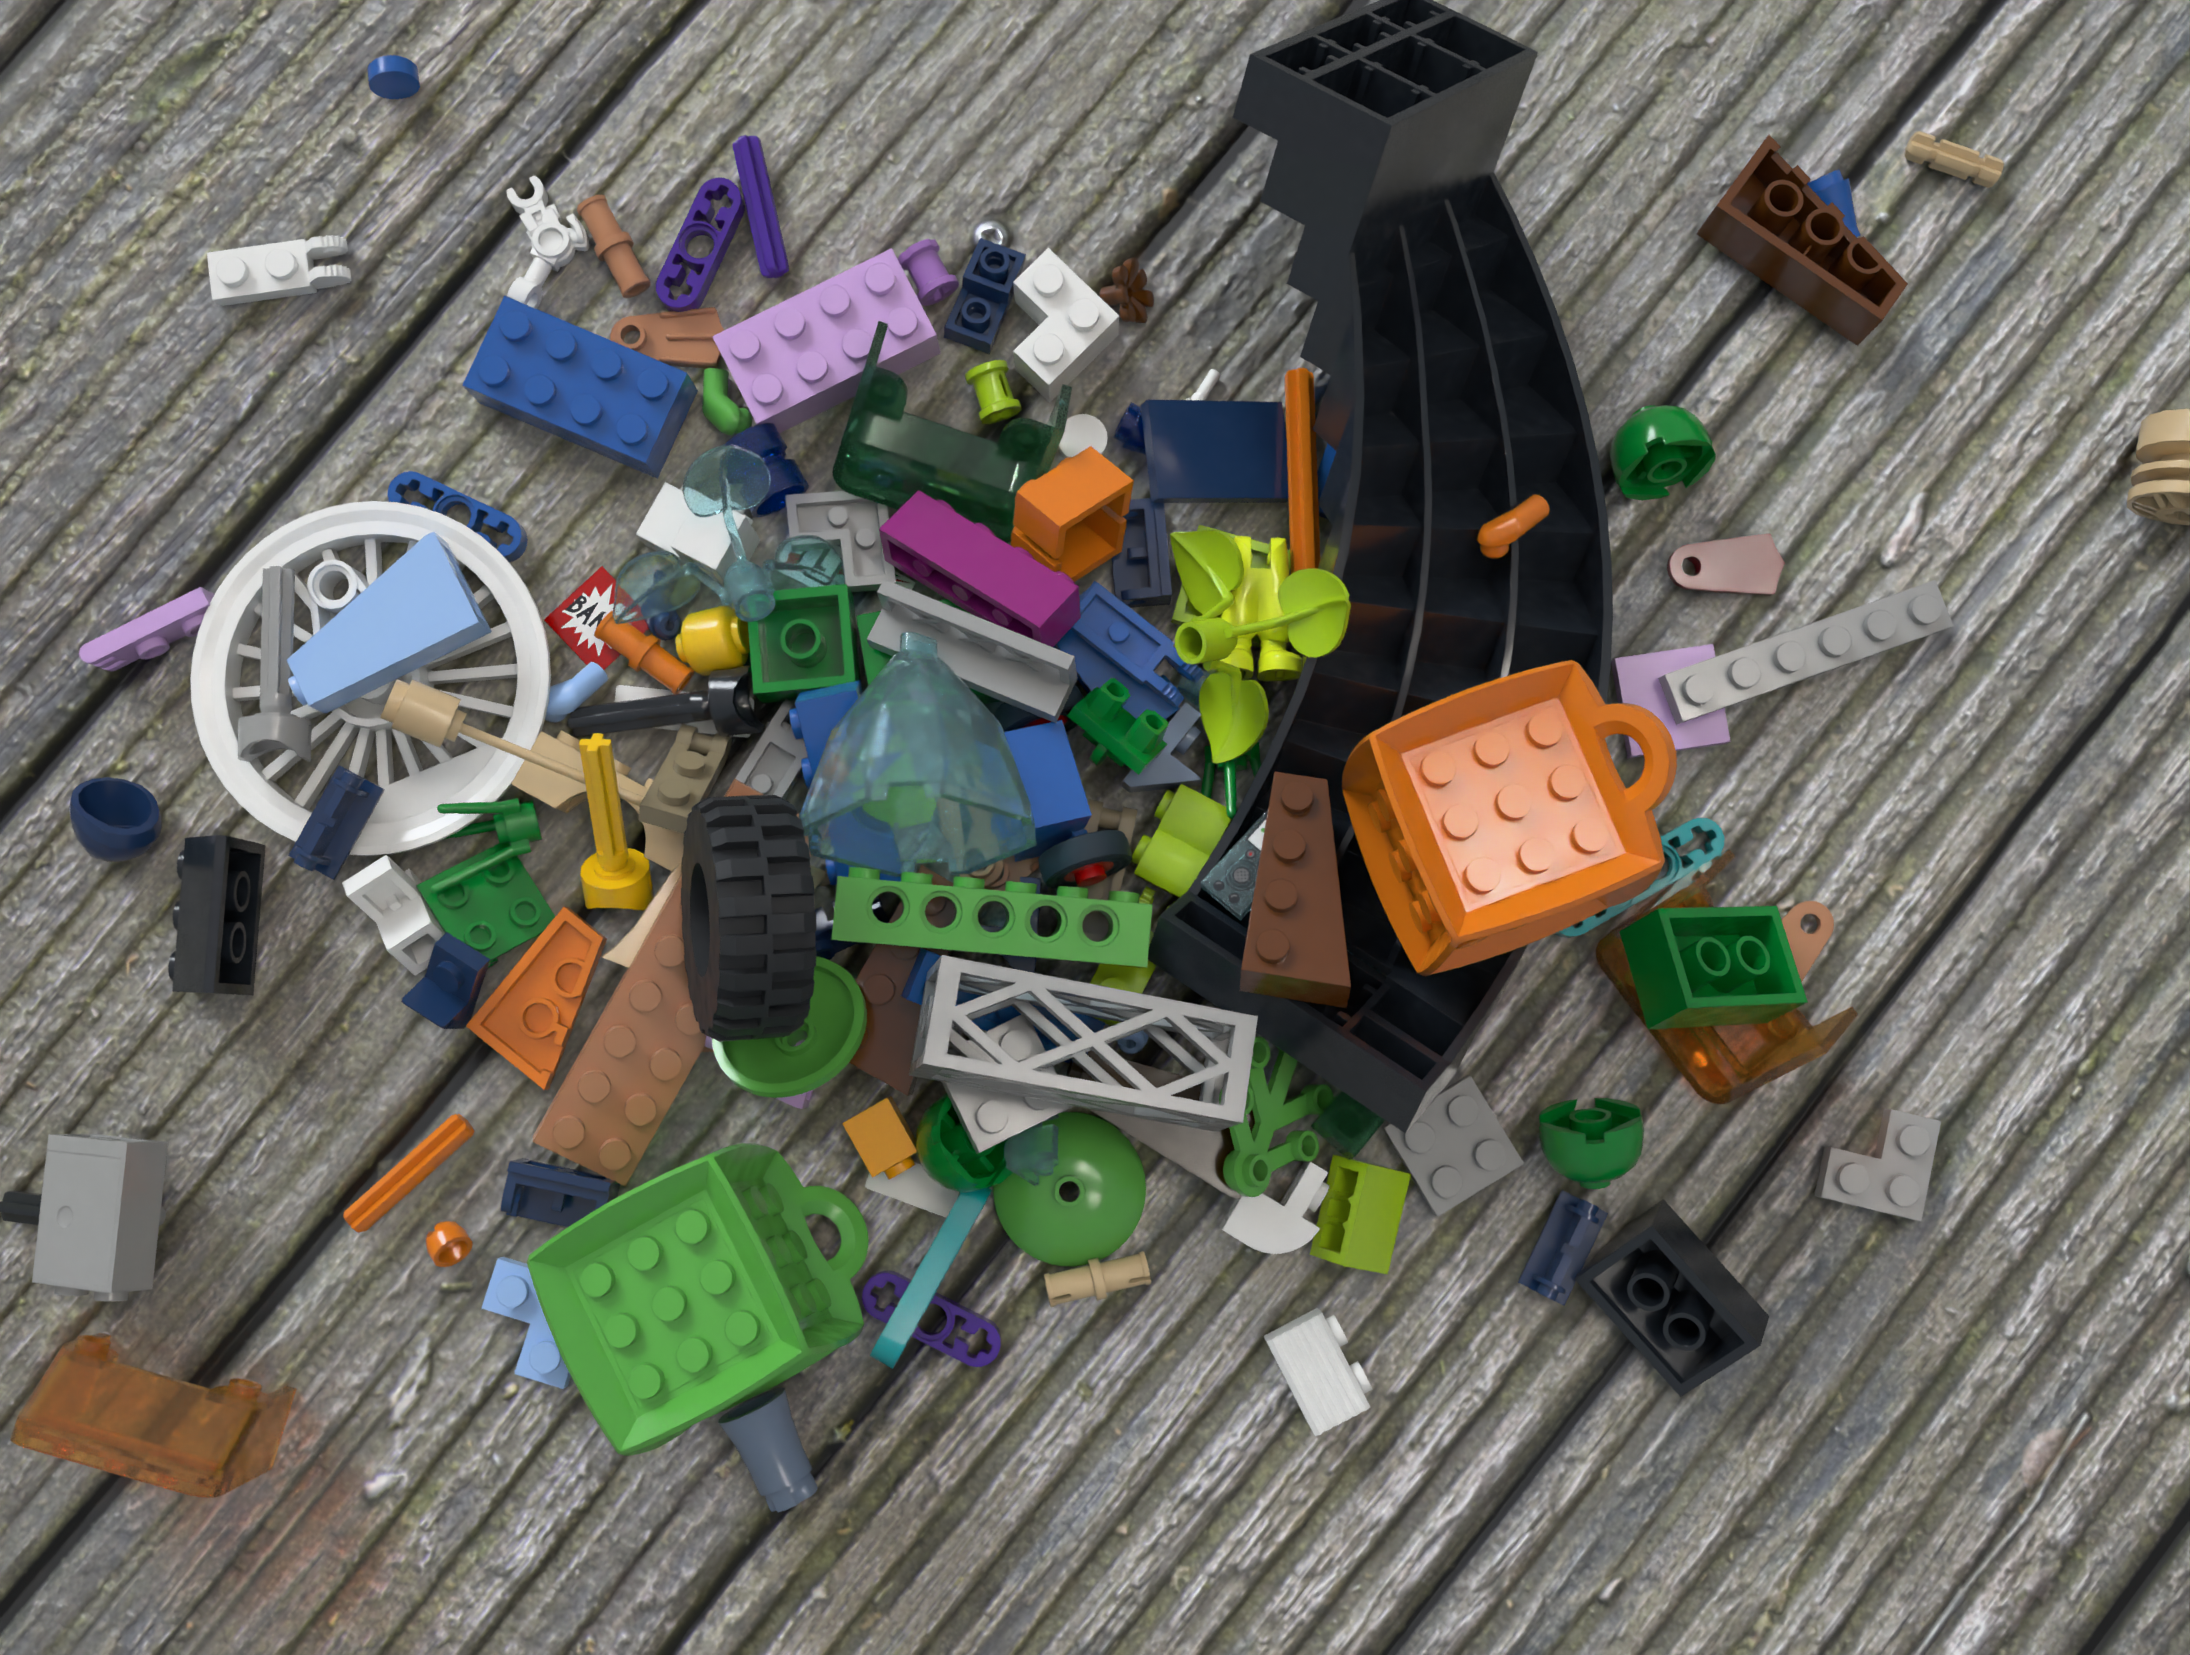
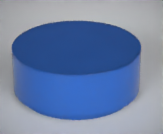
M396 55L381 56L373 60L367 67L369 88L380 97L404 99L416 94L420 88L418 67L414 62L405 57Z

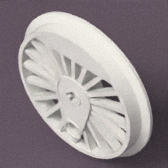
M368 501L327 507L304 515L265 537L244 555L217 589L199 628L192 657L190 677L191 703L195 725L205 754L224 787L252 816L275 832L295 842L297 841L313 812L309 809L358 732L349 770L364 778L376 733L378 786L385 789L349 855H391L436 843L459 832L483 815L441 814L437 810L438 805L463 802H498L512 786L511 783L523 764L524 759L461 733H458L459 737L477 748L453 758L443 745L439 748L422 741L440 762V764L423 770L410 736L392 729L393 723L380 718L397 679L333 710L330 715L312 729L311 750L345 723L295 800L275 782L302 759L295 751L286 750L266 768L263 767L258 757L251 762L238 759L239 718L243 717L240 701L260 699V686L240 687V678L244 657L261 661V648L247 644L259 617H262L263 568L281 566L283 569L295 570V592L310 608L313 635L294 623V636L306 643L383 574L381 542L409 543L408 551L424 536L432 532L438 534L448 543L461 571L466 565L485 584L473 594L480 609L495 598L507 622L491 628V633L397 679L409 684L413 679L434 688V684L517 678L514 707L451 692H442L461 699L459 707L510 718L506 732L501 739L531 750L544 725L549 703L551 667L546 631L536 603L514 567L488 541L462 523L438 512L398 502ZM365 544L366 576L345 562L340 561L337 551ZM323 558L324 561L315 566L309 574L306 584L298 573L315 561ZM348 579L349 588L347 593L342 598L334 600V587L341 580ZM513 637L517 664L432 671L433 668ZM307 704L292 710L290 714L310 720L324 713ZM391 732L394 734L410 775L394 782Z

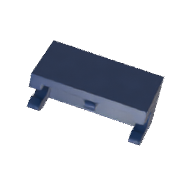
M1151 498L1130 500L1129 512L1123 516L1127 520L1122 552L1112 557L1115 596L1130 608L1170 605L1172 587L1164 503H1151Z
M524 1158L509 1161L507 1169L508 1175L501 1201V1211L506 1212V1215L519 1216L569 1227L617 1198L620 1184L598 1174Z

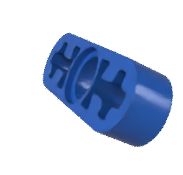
M403 472L391 481L388 488L389 502L409 505V502L403 497L407 489L416 491L419 487L418 491L429 500L435 502L432 510L446 516L448 510L455 505L468 506L471 517L466 526L482 536L494 548H497V543L488 535L480 532L483 523L488 528L499 533H503L508 527L507 533L513 537V541L510 545L501 544L497 549L508 562L517 560L525 552L528 543L526 531L511 516L418 472ZM413 501V502L410 504V505H413V506H419V507H422V508H425V509L430 510L428 507H426V506H424V505H422V504H420V503H418V502H414V501Z

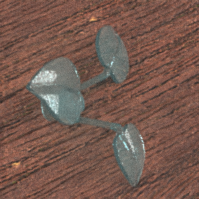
M733 444L729 446L721 445L706 451L691 464L685 474L682 491L684 500L694 515L710 517L723 512V518L737 561L731 564L726 571L724 587L692 562L681 566L678 557L671 552H648L633 558L621 569L615 585L613 618L616 624L648 619L658 616L662 612L676 610L696 596L700 590V580L719 596L723 605L731 603L739 619L747 622L759 621L773 611L775 607L773 593L775 590L845 584L843 562L829 542L815 535H798L785 539L776 548L774 559H767L763 562V568L748 561L732 510H746L757 505L768 493L771 477L766 463L758 454Z

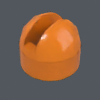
M453 1221L437 1223L434 1227L435 1231L429 1232L426 1237L427 1252L438 1267H449L457 1264L469 1254L473 1246L472 1240L465 1229Z

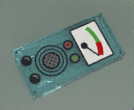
M1268 809L1200 882L1203 890L1240 921L1252 908Z

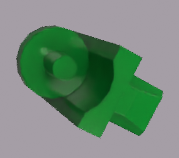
M1110 678L1100 688H1094L1074 705L1068 717L1085 730L1082 736L1096 746L1089 757L1092 763L1098 766L1108 756L1121 768L1126 764L1139 775L1168 745L1162 739L1169 724L1156 711L1148 709L1136 719L1123 708L1131 696L1129 689L1117 679Z

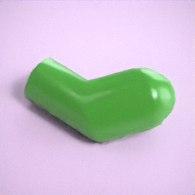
M719 368L705 369L702 402L704 416L721 433L726 435L734 433L745 435L751 429L752 415L746 408H738L728 398L729 372Z

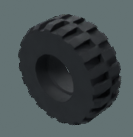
M777 795L707 797L691 808L692 812L688 814L681 863L684 960L695 1019L699 1022V1029L703 1034L719 1042L789 1036L804 1025V1019L808 1017L810 999L814 991V968L816 967L815 892L813 876L811 875L809 848L805 841L802 821L797 817V810L794 805Z

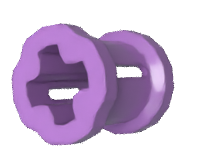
M935 239L919 241L911 245L898 257L902 269L908 270L918 288L917 298L923 306L932 305L944 300L959 286L956 276L949 275L938 255L939 245Z

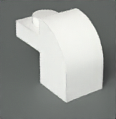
M385 855L342 882L347 897L376 922L386 950L416 976L427 969L434 944L445 932L416 888V885L422 882L410 869L403 871L390 857Z
M1310 1161L1303 1162L1280 1203L1264 1193L1256 1197L1241 1196L1240 1199L1235 1198L1219 1227L1249 1247L1264 1253L1282 1254L1304 1246L1317 1234L1320 1228L1305 1219L1303 1215L1307 1208L1315 1212L1326 1196L1329 1185L1323 1181L1328 1172Z

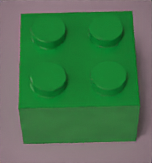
M847 584L745 593L753 694L762 703L781 702L786 699L792 701L796 700L801 692L859 680L861 683L854 596Z

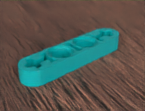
M1696 818L1661 835L1663 853L1669 864L1665 877L1661 880H1655L1638 896L1624 903L1606 908L1601 911L1599 916L1593 915L1577 923L1578 926L1575 928L1572 925L1554 934L1566 938L1584 934L1711 862L1721 854L1724 848L1725 837L1721 827L1708 818ZM1691 829L1697 834L1703 832L1708 834L1710 840L1704 844L1706 853L1701 849H1695L1679 856L1678 852L1674 849L1694 838ZM1670 839L1673 841L1674 848L1668 843ZM1681 859L1686 863L1685 867H1682Z
M990 1188L960 1193L870 1354L872 1358L892 1369L895 1367L992 1192Z

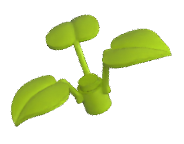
M1218 530L1173 532L1170 534V540L1181 582L1192 605L1203 614L1202 616L1193 617L1191 622H1185L1178 628L1175 635V648L1179 657L1185 663H1203L1205 670H1219L1210 674L1203 682L1199 694V709L1202 724L1211 746L1212 763H1222L1238 758L1253 748L1267 727L1269 715L1268 701L1263 687L1255 680H1242V673L1238 667L1220 661L1227 658L1235 649L1237 637L1288 625L1287 630L1290 643L1299 653L1314 658L1328 655L1340 645L1345 636L1351 609L1349 593L1343 582L1326 570L1317 568L1298 570L1285 578L1278 590V600L1285 615L1233 627L1224 619L1216 617L1234 604V596L1231 592L1237 589L1243 580L1244 567L1237 544L1228 534Z

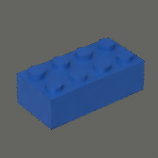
M507 296L503 297L462 385L480 404L657 479L698 392L687 372Z

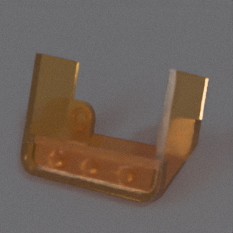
M1730 849L1674 882L1612 929L1597 944L1596 959L1600 968L1646 1028L1647 1025L1620 931L1658 908L1714 907L1713 900L1705 886L1735 858ZM1850 1007L1812 1027L1801 1011L1796 1008L1763 1024L1648 1030L1700 1097L1714 1104H1726L1826 1054L1858 1014L1853 1007Z
M101 1332L94 1335H79L77 1340L63 1344L18 1414L10 1437L11 1442L30 1450L182 1494L215 1498L272 1470L297 1389L285 1386L266 1394L261 1392V1384L239 1378L230 1379L228 1385L210 1389L117 1362L119 1354L109 1349L111 1345V1335Z

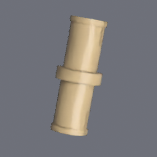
M1144 1251L1104 1262H1099L1098 1258L1088 1260L1087 1266L1053 1274H1044L1050 1307L1095 1296L1098 1301L1106 1299V1293L1151 1284L1150 1272Z

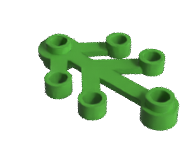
M1255 1037L1244 1120L1241 1124L1229 1127L1235 1150L1227 1155L1223 1166L1224 1179L1227 1185L1245 1197L1261 1195L1270 1182L1271 1172L1292 1161H1313L1318 1155V1138L1314 1132L1309 1130L1291 1131L1284 1143L1268 1149L1274 1131L1306 1115H1327L1334 1105L1333 1092L1325 1084L1306 1085L1301 1094L1284 1102L1297 1060L1279 1049L1267 1086L1263 1067L1269 1061L1270 1047L1263 1037ZM1222 1089L1219 1094V1104L1221 1102ZM1251 1110H1253L1255 1118L1252 1134L1246 1116Z

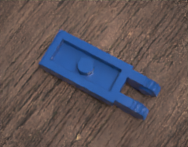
M1094 581L1080 598L1081 618L1071 627V630L1142 686L1146 684L1159 697L1172 706L1178 707L1184 700L1180 691L1154 671L1164 659L1180 675L1195 683L1204 675L1203 671L1196 664L1185 663L1179 657L1174 647L1175 643L1098 582Z

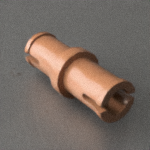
M595 195L581 202L577 207V211L582 216L596 243L594 251L600 261L606 262L620 288L623 298H631L647 290L651 282L646 277L631 249L634 242L628 232H622L607 204L605 195Z

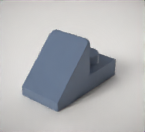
M1185 702L1168 723L1169 726L1162 739L1168 745L1139 775L1131 769L1123 779L1122 787L1129 793L1179 788L1181 784L1187 787L1198 786L1202 779L1172 755L1176 750L1184 755L1202 732L1195 726L1200 720L1201 713Z

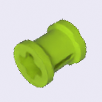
M1005 360L989 361L965 373L967 384L974 387L981 408L979 417L982 424L996 423L1011 418L1022 410L1019 400L1014 399L1006 377L1009 368Z

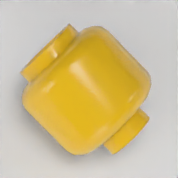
M719 606L688 614L682 622L681 633L676 636L675 643L679 658L682 662L689 663L691 668L702 676L710 675L713 670L733 669L744 666L750 653L747 617L744 614L739 615L730 606Z

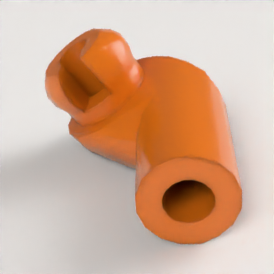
M1534 494L1514 509L1485 523L1479 530L1477 541L1481 544L1480 550L1482 554L1492 559L1504 556L1509 550V544L1519 539L1548 516L1550 509L1547 501L1543 497Z

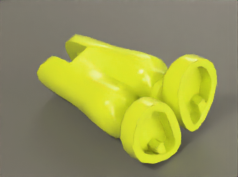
M1235 536L1234 541L1240 550L1243 561V580L1240 586L1231 592L1234 596V604L1223 611L1220 618L1236 627L1285 615L1278 600V590L1285 578L1289 576L1286 539L1270 538L1269 553L1266 560L1268 569L1251 568L1253 557L1251 537ZM1288 625L1238 636L1235 649L1227 658L1220 660L1238 667L1242 673V680L1252 678L1254 661L1251 647L1252 639L1257 635L1260 640V656L1257 668V678L1259 680L1299 679L1302 672V658L1286 650L1287 643L1290 641L1287 630ZM1216 669L1208 670V673H1209V674H1212V673L1217 672V671H1219V670H1216Z

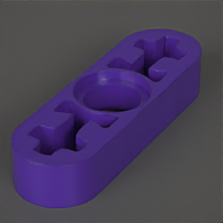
M712 178L700 187L656 281V292L668 311L684 312L700 308L745 211L744 201L738 187L729 179ZM724 194H726L731 207H721L715 221L718 228L722 230L718 231L710 224L715 215V210L710 201L712 199L721 200ZM700 235L710 237L714 241V248L708 256L694 258L688 254V244L694 237ZM683 262L691 269L686 280L691 293L689 296L680 294L678 299L674 300V296L669 288L672 285L677 287L682 285L687 275L683 266L680 265Z
M890 1270L881 1271L873 1275L865 1284L862 1292V1302L866 1311L874 1318L886 1324L897 1304L890 1302L885 1309L880 1308L877 1305L879 1296L873 1292L874 1286L883 1288L887 1282H892L896 1285L894 1294L902 1298L911 1282V1279ZM936 1292L930 1304H937L944 1309L947 1315L946 1326L939 1332L929 1333L924 1331L918 1324L912 1337L972 1367H982L991 1363L997 1357L1002 1341L997 1325L992 1320ZM956 1315H959L966 1319L960 1329L970 1334H975L979 1328L985 1329L988 1332L986 1341L992 1345V1348L989 1351L980 1349L978 1354L974 1355L968 1351L970 1342L959 1335H956L954 1345L945 1342L944 1339L951 1333L955 1325Z

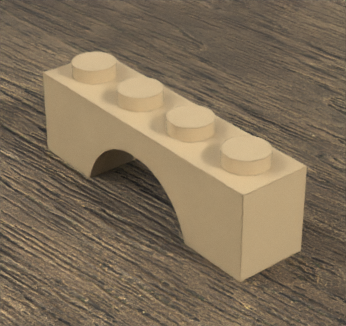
M560 730L556 739L542 731L540 732L530 751L583 772L579 748L580 740ZM614 759L618 787L644 797L653 780L648 778L644 786L627 778L632 768ZM524 760L511 785L565 813L588 800L585 784L527 760ZM628 802L639 815L640 806ZM642 822L646 837L644 857L673 871L682 862L684 833Z

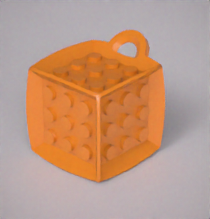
M1573 660L1529 669L1471 687L1413 711L1364 737L1348 757L1342 776V790L1351 823L1372 883L1388 919L1416 972L1420 975L1428 976L1518 949L1579 923L1608 907L1624 903L1643 893L1656 880L1665 862L1661 837L1652 810L1666 798L1673 785L1677 768L1675 745L1668 729L1656 715L1635 704H1605L1592 680L1581 665ZM1613 734H1624L1633 738L1641 747L1644 755L1642 775L1635 784L1628 788L1625 787L1614 766L1605 740L1606 737Z

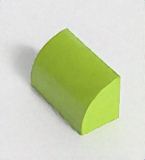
M1333 1154L1326 1182L1329 1185V1189L1322 1201L1316 1225L1320 1229L1313 1238L1310 1255L1345 1267L1388 1275L1411 1174Z

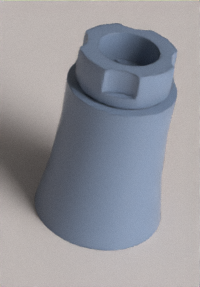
M776 1388L749 1399L724 1414L718 1420L719 1425L736 1447L750 1472L759 1494L765 1496L771 1512H781L792 1508L811 1497L817 1491V1484L810 1473L812 1466L794 1424L785 1388Z

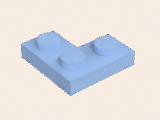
M506 1257L497 1258L481 1309L530 1323L514 1374L561 1389L566 1388L569 1385L571 1375L547 1324L528 1265Z

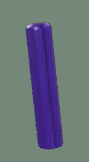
M743 135L733 142L732 147L760 272L764 278H780L789 271V264L761 140L756 135Z

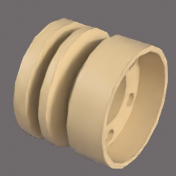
M2190 409L2165 410L2150 414L2141 421L2136 458L2143 464L2132 470L2131 484L2134 487L2129 489L2127 508L2136 515L2170 524L2190 525Z

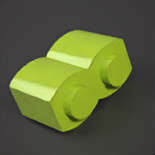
M1183 784L1179 786L1176 793L1170 790L1166 791L1154 814V817L1161 820L1152 838L1144 834L1132 855V862L1138 865L1134 872L1135 876L1177 898H1180L1189 890L1233 820L1227 816L1224 805Z

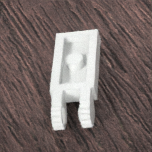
M326 235L325 237H311L308 241L300 239L208 252L207 259L212 300L219 306L312 294L317 293V289L346 285V283L351 281L350 269L347 266L335 264L314 267L313 260L331 258L332 256L338 257L339 255L346 254L348 252L347 241L338 235Z

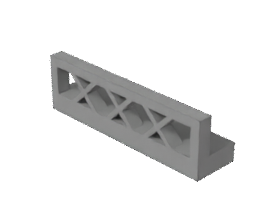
M883 579L877 591L882 610L867 638L869 647L1057 723L1077 680L1075 656Z

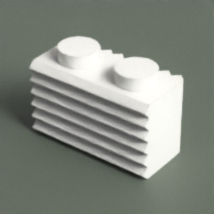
M1316 1308L1264 1335L1314 1436L1321 1435L1324 1431H1328L1332 1427L1370 1408L1364 1394L1371 1391L1372 1387L1359 1362L1357 1361L1349 1365L1340 1349L1341 1346L1348 1343V1340L1334 1314L1325 1319L1323 1313Z

